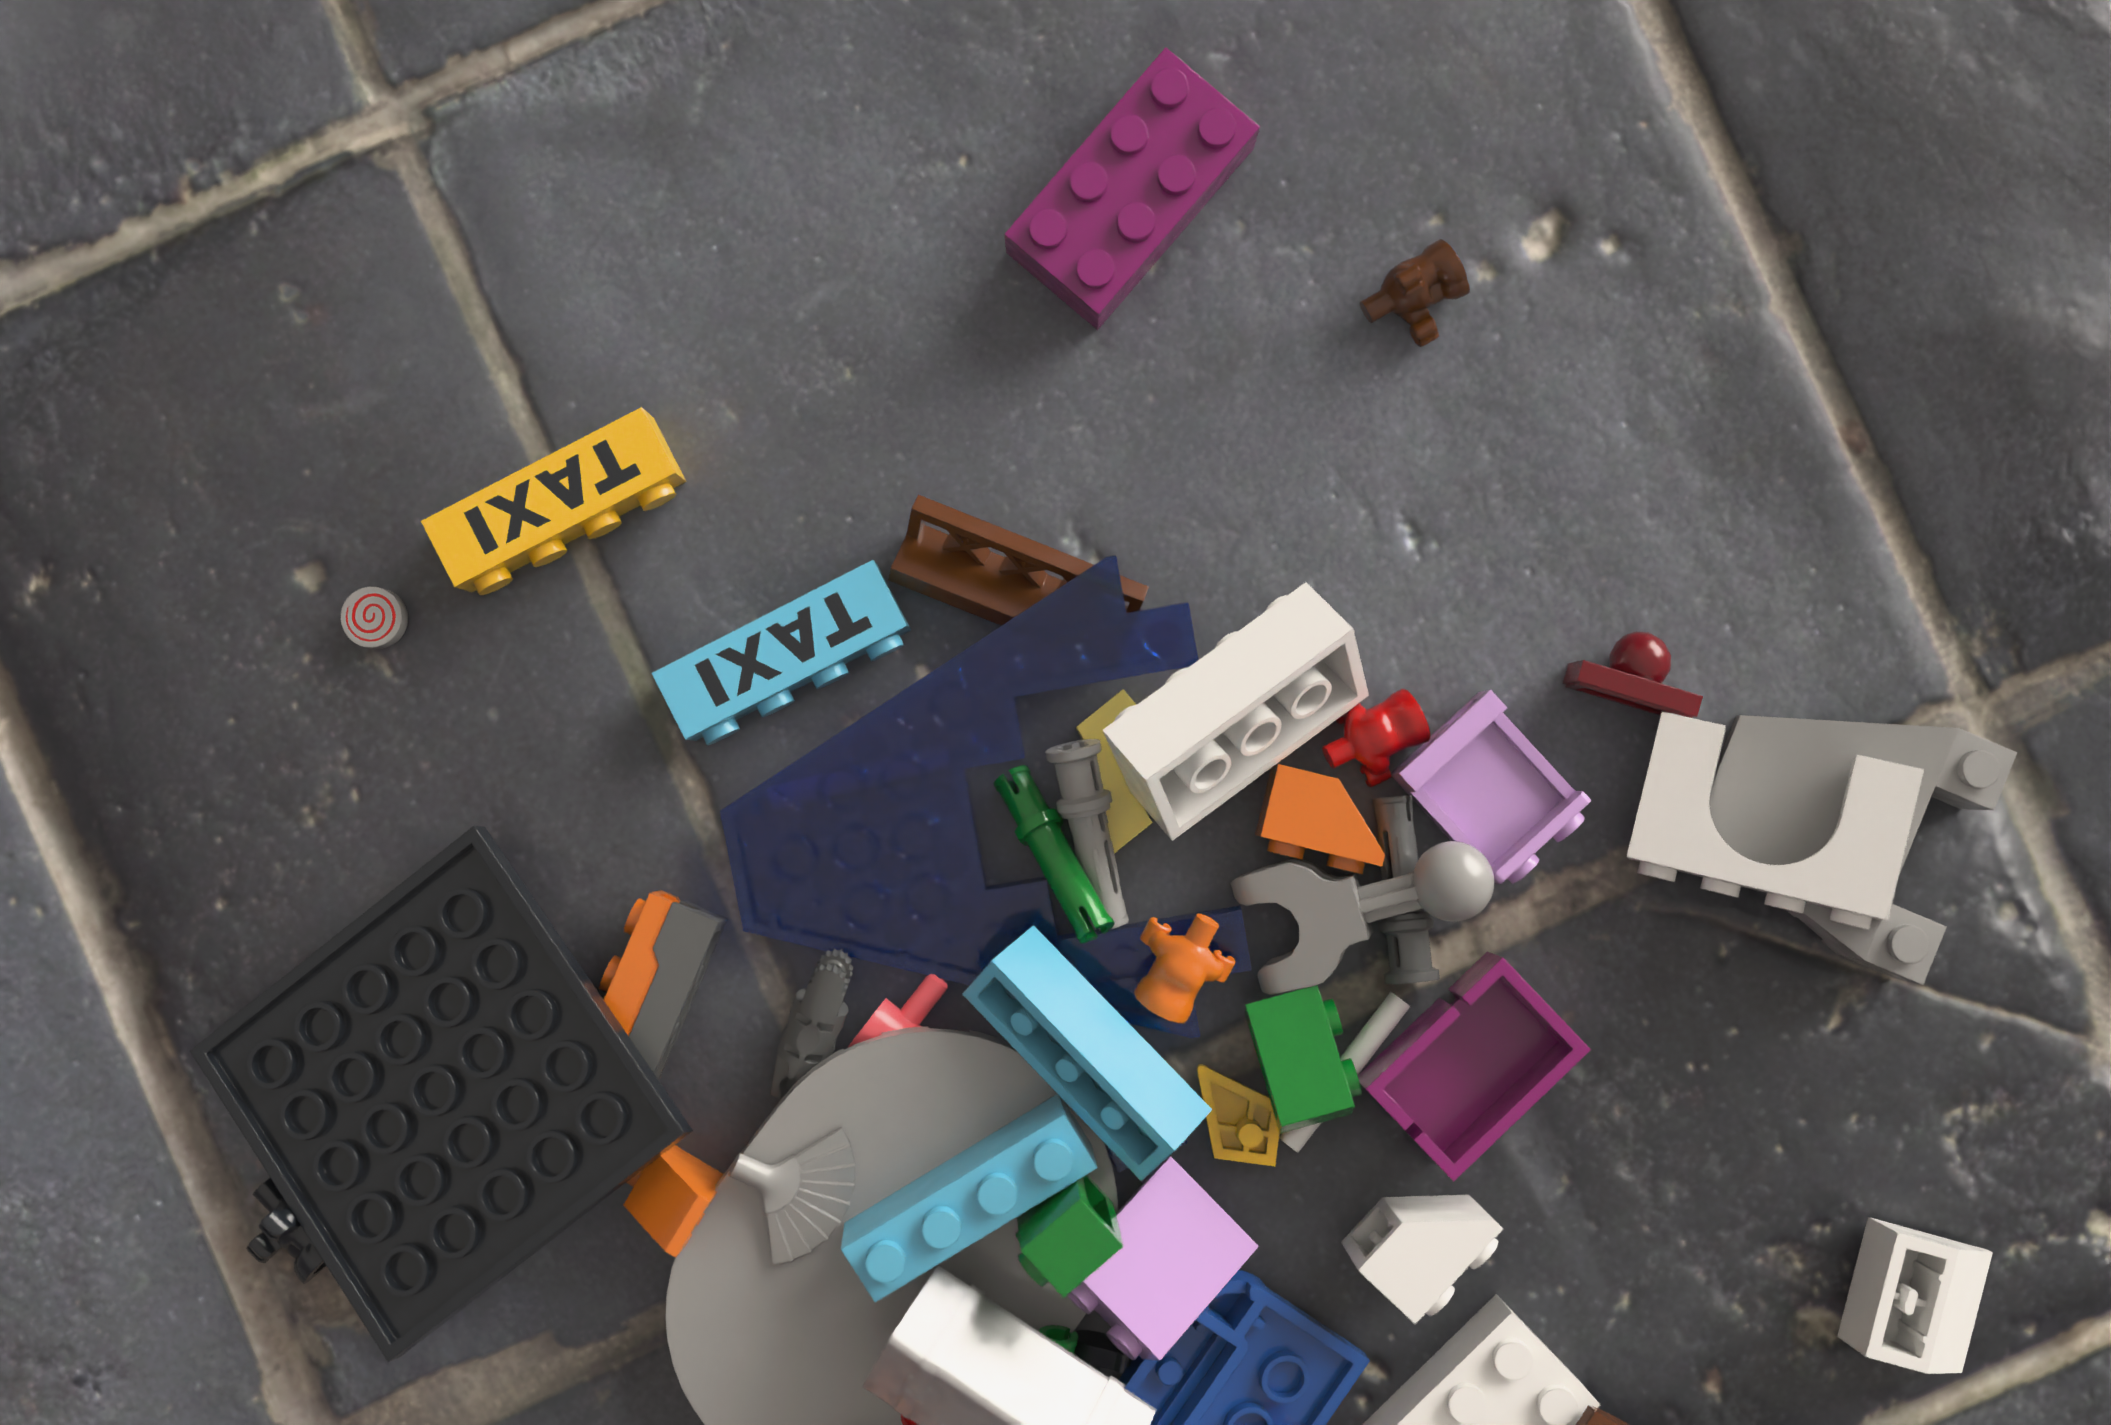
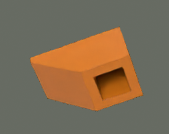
M1276 764L1271 768L1255 832L1256 836L1269 839L1267 851L1302 860L1306 848L1329 853L1326 866L1363 874L1365 863L1378 866L1383 865L1385 853L1338 778L1281 764Z

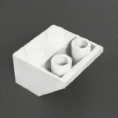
M1470 1195L1382 1197L1341 1243L1358 1271L1416 1324L1425 1313L1428 1316H1433L1448 1303L1454 1293L1452 1284L1468 1267L1476 1269L1489 1259L1498 1245V1240L1495 1238L1503 1228Z
M1868 1217L1837 1337L1868 1358L1926 1374L1962 1373L1993 1252Z

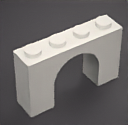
M1667 712L1661 713L1627 852L1628 859L1640 862L1637 873L1675 882L1677 871L1703 877L1700 889L1736 898L1739 897L1741 887L1767 893L1765 905L1802 914L1807 902L1831 908L1830 921L1867 930L1870 928L1872 919L1887 921L1889 919L1924 769L1856 755L1852 760L1838 822L1827 844L1813 856L1787 865L1763 864L1745 858L1734 851L1719 835L1711 817L1709 798L1726 726Z

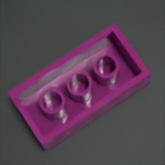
M1165 47L1004 234L1006 253L1098 330L1252 152L1260 126Z

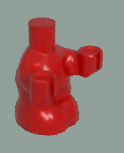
M1400 689L1380 704L1366 709L1358 703L1336 720L1338 724L1344 723V736L1323 746L1322 751L1332 769L1353 759L1363 764L1360 767V772L1366 775L1367 780L1365 782L1371 788L1391 778L1389 770L1390 757L1406 748L1417 747L1429 742L1431 738L1430 729L1416 699L1408 690Z

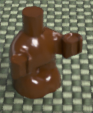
M1439 239L1426 247L1422 254L1402 261L1392 268L1384 278L1380 291L1362 300L1360 307L1370 323L1375 322L1390 312L1400 316L1410 325L1409 330L1414 342L1419 347H1423L1439 337L1435 320L1430 315L1428 307L1439 303L1443 299L1464 297L1470 293V286L1460 258L1447 242Z

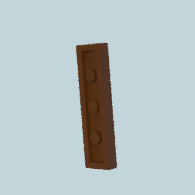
M921 495L917 496L911 509L907 534L890 568L888 581L1113 671H1116L1149 589V586ZM925 521L946 529L950 534L926 526ZM987 547L1001 551L1007 557L993 553ZM1044 570L1061 575L1064 579L1061 580L1048 575ZM1102 593H1106L1108 595L1126 601L1129 603V605L1126 606L1111 599H1108L1104 597Z

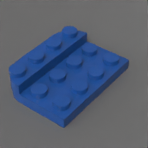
M1238 1270L1160 1361L1142 1359L1138 1356L1135 1360L1131 1361L1130 1366L1126 1368L1119 1381L1125 1384V1389L1156 1409L1149 1425H1326L1368 1365L1370 1359L1361 1349L1267 1288L1259 1277L1249 1272Z

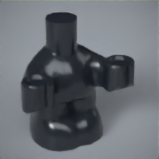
M269 1178L254 1191L253 1195L270 1213L259 1224L262 1233L251 1240L246 1249L261 1263H266L279 1249H286L295 1258V1274L305 1284L326 1267V1264L272 1179Z

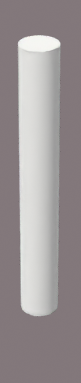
M1390 992L1340 1057L1341 1061L1351 1058L1358 1076L1410 1006ZM1321 1123L1282 1133L1279 1138L1299 1153Z

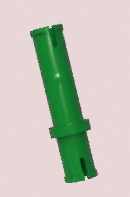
M1026 765L1014 767L1008 771L1019 788V792L1013 781H1008L1004 774H1001L993 783L994 788L1000 793L1018 826L1014 832L1019 842L1030 848L1077 934L1076 938L1079 943L1095 940L1098 938V935L1091 925L1087 914L1096 929L1100 928L1103 934L1108 932L1115 923L1112 917L1108 915L1060 828L1063 824V819L1057 809H1050L1031 776L1029 767Z

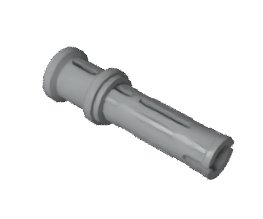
M1084 739L1059 744L1045 751L1047 761L1054 763L1061 798L1056 802L1057 811L1062 815V818L1068 819L1075 847V856L1108 915L1112 917L1115 925L1111 929L1128 923L1129 918L1122 896L1115 853L1108 828L1106 811L1110 809L1112 796L1109 790L1103 788L1097 759V754L1102 750L1101 743L1098 739ZM1088 915V918H1089V921H1090L1091 925L1093 926L1094 930H1097V929L1094 927V925H1093V923H1092V921H1091V919H1090V917H1089V915Z

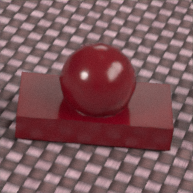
M1636 631L1626 634L1618 640L1610 653V668L1586 660L1568 663L1562 683L1566 685V688L1661 716L1662 712L1689 718L1698 716L1703 699L1702 695L1662 684L1671 670V654L1665 643L1649 632Z

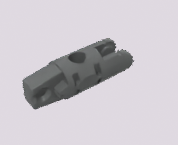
M834 948L833 951L827 950L825 955H821L820 961L816 964L818 967H815L807 988L800 989L795 994L790 1008L788 1023L783 1029L777 1045V1056L770 1094L779 1099H782L792 1086L809 1070L835 1051L837 1036L842 1030L849 1012L848 1006L843 999L850 982L849 977H852L853 974L851 971L854 967L851 965L852 959L848 957V953L842 951L843 949L836 950Z

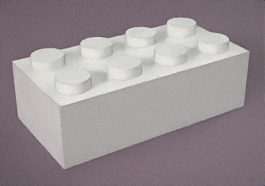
M1305 582L1289 595H1284L1274 600L1263 614L1241 630L1229 633L1223 637L1215 649L1193 665L1172 674L1164 686L1139 704L1124 709L1118 714L1113 723L1102 730L1130 792L1172 841L1369 696L1354 630Z
M1496 1294L1362 1425H1576L1588 1405L1598 1408L1600 1403Z

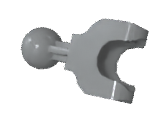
M1447 841L1436 844L1425 851L1417 861L1413 873L1360 886L1356 873L1343 876L1330 875L1316 864L1297 858L1283 860L1245 872L1230 882L1234 897L1239 904L1249 906L1258 903H1277L1290 910L1299 925V942L1296 948L1282 956L1271 958L1258 971L1257 977L1262 992L1272 995L1323 983L1341 962L1349 945L1369 939L1373 933L1371 922L1424 909L1435 918L1449 922L1464 921L1476 916L1487 906L1492 897L1494 875L1490 863L1478 849L1463 842Z

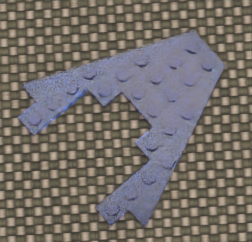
M1117 555L1107 556L720 810L743 931L824 951H833L834 948L836 950L843 949L842 951L848 953L849 957L928 976L935 974L941 979L971 985L996 956L1034 925L1128 1023L1189 1038L1200 1037L1195 1000L1188 1021L1185 1023H1175L1152 1013L1135 997L1134 990L1136 986L1148 974L1156 959L1150 947L1139 938L1148 921L1125 924L1110 929L1105 934L1097 929L1095 932L1098 938L1090 942L1079 943L1076 933L1058 935L1050 886L1045 876L987 886L966 768L1019 760L1026 757L1016 703L1017 696L1184 668L1197 662L1198 654L1189 602L1126 612ZM1241 905L1158 919V923L1162 925L1167 923L1171 926L1172 931L1169 935H1186L1196 914L1199 913L1210 917L1219 924V928L1208 946L1210 951L1213 953L1215 950H1220L1222 956L1226 958L1232 956L1235 959L1236 963L1230 974L1252 970Z

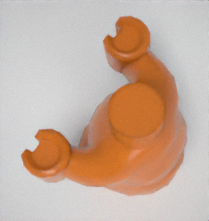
M1199 913L1196 914L1186 935H1169L1172 931L1171 926L1167 923L1162 925L1157 922V918L1151 917L1139 938L1150 947L1156 959L1148 974L1136 986L1134 994L1136 999L1152 1013L1175 1023H1185L1190 1017L1194 1000L1204 982L1218 981L1225 983L1236 961L1232 956L1227 958L1222 956L1220 950H1215L1212 953L1208 948L1219 928V924L1210 917Z

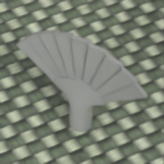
M842 1127L795 1156L792 1154L774 1165H767L740 1152L737 1154L729 1171V1177L755 1187L762 1193L765 1214L767 1213L773 1265L791 1262L793 1259L811 1253L813 1249L825 1242L841 1224L850 1206L855 1188V1161L850 1142Z

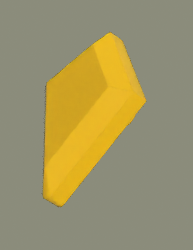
M1199 1064L1196 1069L1202 1099L1212 1109L1206 1116L1213 1157L1215 1159L1275 1167L1280 1133L1269 1097L1212 1068Z

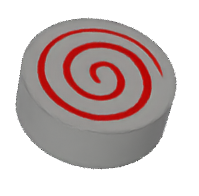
M364 587L353 592L344 602L341 610V625L347 637L354 643L363 647L383 649L394 645L404 635L408 625V612L404 602L395 593L379 587Z

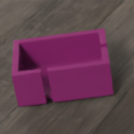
M1488 951L1448 989L1456 997L1451 1004L1438 998L1358 1075L1359 1083L1453 1182L1591 1051L1580 1037L1503 957Z

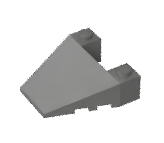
M1737 715L1718 759L1709 798L1710 813L1719 835L1740 855L1752 861L1768 865L1792 864L1805 860L1819 852L1833 835L1838 822L1852 760L1856 755L1924 769L1900 868L1901 872L1931 797L1962 810H1994L2017 752L1960 728ZM1807 902L1803 914L1786 910L1793 917L1799 918L1823 939L1822 942L1837 955L1892 978L1921 985L1926 980L1947 928L1942 924L1894 904L1891 906L1889 919L1887 921L1872 919L1869 930L1830 921L1831 908Z

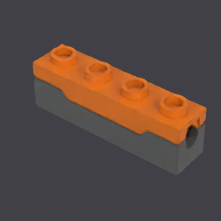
M663 890L649 893L646 901L639 898L635 902L624 926V932L631 935L622 958L617 955L612 957L599 986L600 990L607 992L604 998L605 1003L658 1080L661 1078L728 920L724 916L684 899L680 900L679 897Z

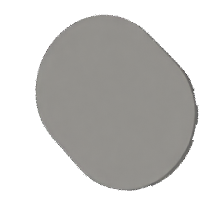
M928 1026L883 1032L880 1036L857 1043L845 1050L842 1048L801 1077L779 1101L740 1153L767 1165H774L792 1154L795 1156L842 1127L850 1142L855 1161V1188L850 1206L841 1224L825 1242L813 1249L811 1253L793 1259L791 1262L773 1265L767 1213L765 1214L762 1193L755 1187L729 1177L732 1164L715 1186L716 1196L704 1211V1216L699 1225H696L692 1231L689 1242L674 1260L666 1295V1331L672 1364L683 1392L704 1425H903L901 1416L894 1410L895 1408L862 1386L888 1341L937 1266H940L967 1285H975L985 1292V1297L1037 1331L1043 1326L1060 1325L1070 1328L1071 1333L1080 1324L1086 1313L1078 1308L1067 1296L1063 1298L1049 1282L1043 1287L1038 1285L1019 1262L1020 1244L1015 1235L1018 1231L1017 1217L877 1302H874L841 1250L844 1223L1057 1095L1051 1086L1007 1041L978 1031L969 1030V1032L953 1029H933ZM1067 1104L1092 1144L1097 1169L1088 1175L1113 1202L1115 1213H1117V1188L1105 1143Z

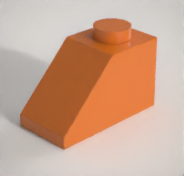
M674 1145L626 1182L633 1189L623 1206L665 1252L676 1258L689 1242L692 1231L696 1225H699L704 1216V1211L716 1196L715 1186L723 1176V1173Z

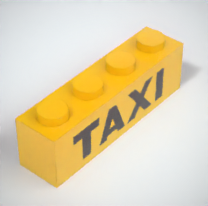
M641 407L422 520L421 523L454 587L471 593L477 590L479 595H486L508 585L513 580L510 573L532 562L534 567H540L562 557L567 553L565 544L586 534L589 539H594L613 531L622 524L619 516L639 506L642 507L643 511H648L667 503L676 496L673 488L687 481L655 419Z

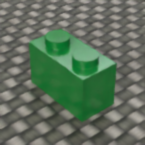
M1316 985L1245 1004V1018L1279 1133H1285L1352 1114L1355 1108L1352 1097L1362 1095L1352 1059L1349 1058L1341 1061L1334 1040L1335 1036L1343 1035L1340 1017L1334 1000L1331 998L1323 1001L1319 987Z
M1088 1174L1017 1217L1018 1231L1015 1235L1020 1244L1019 1262L1038 1285L1043 1287L1049 1282L1063 1298L1124 1247L1113 1202Z

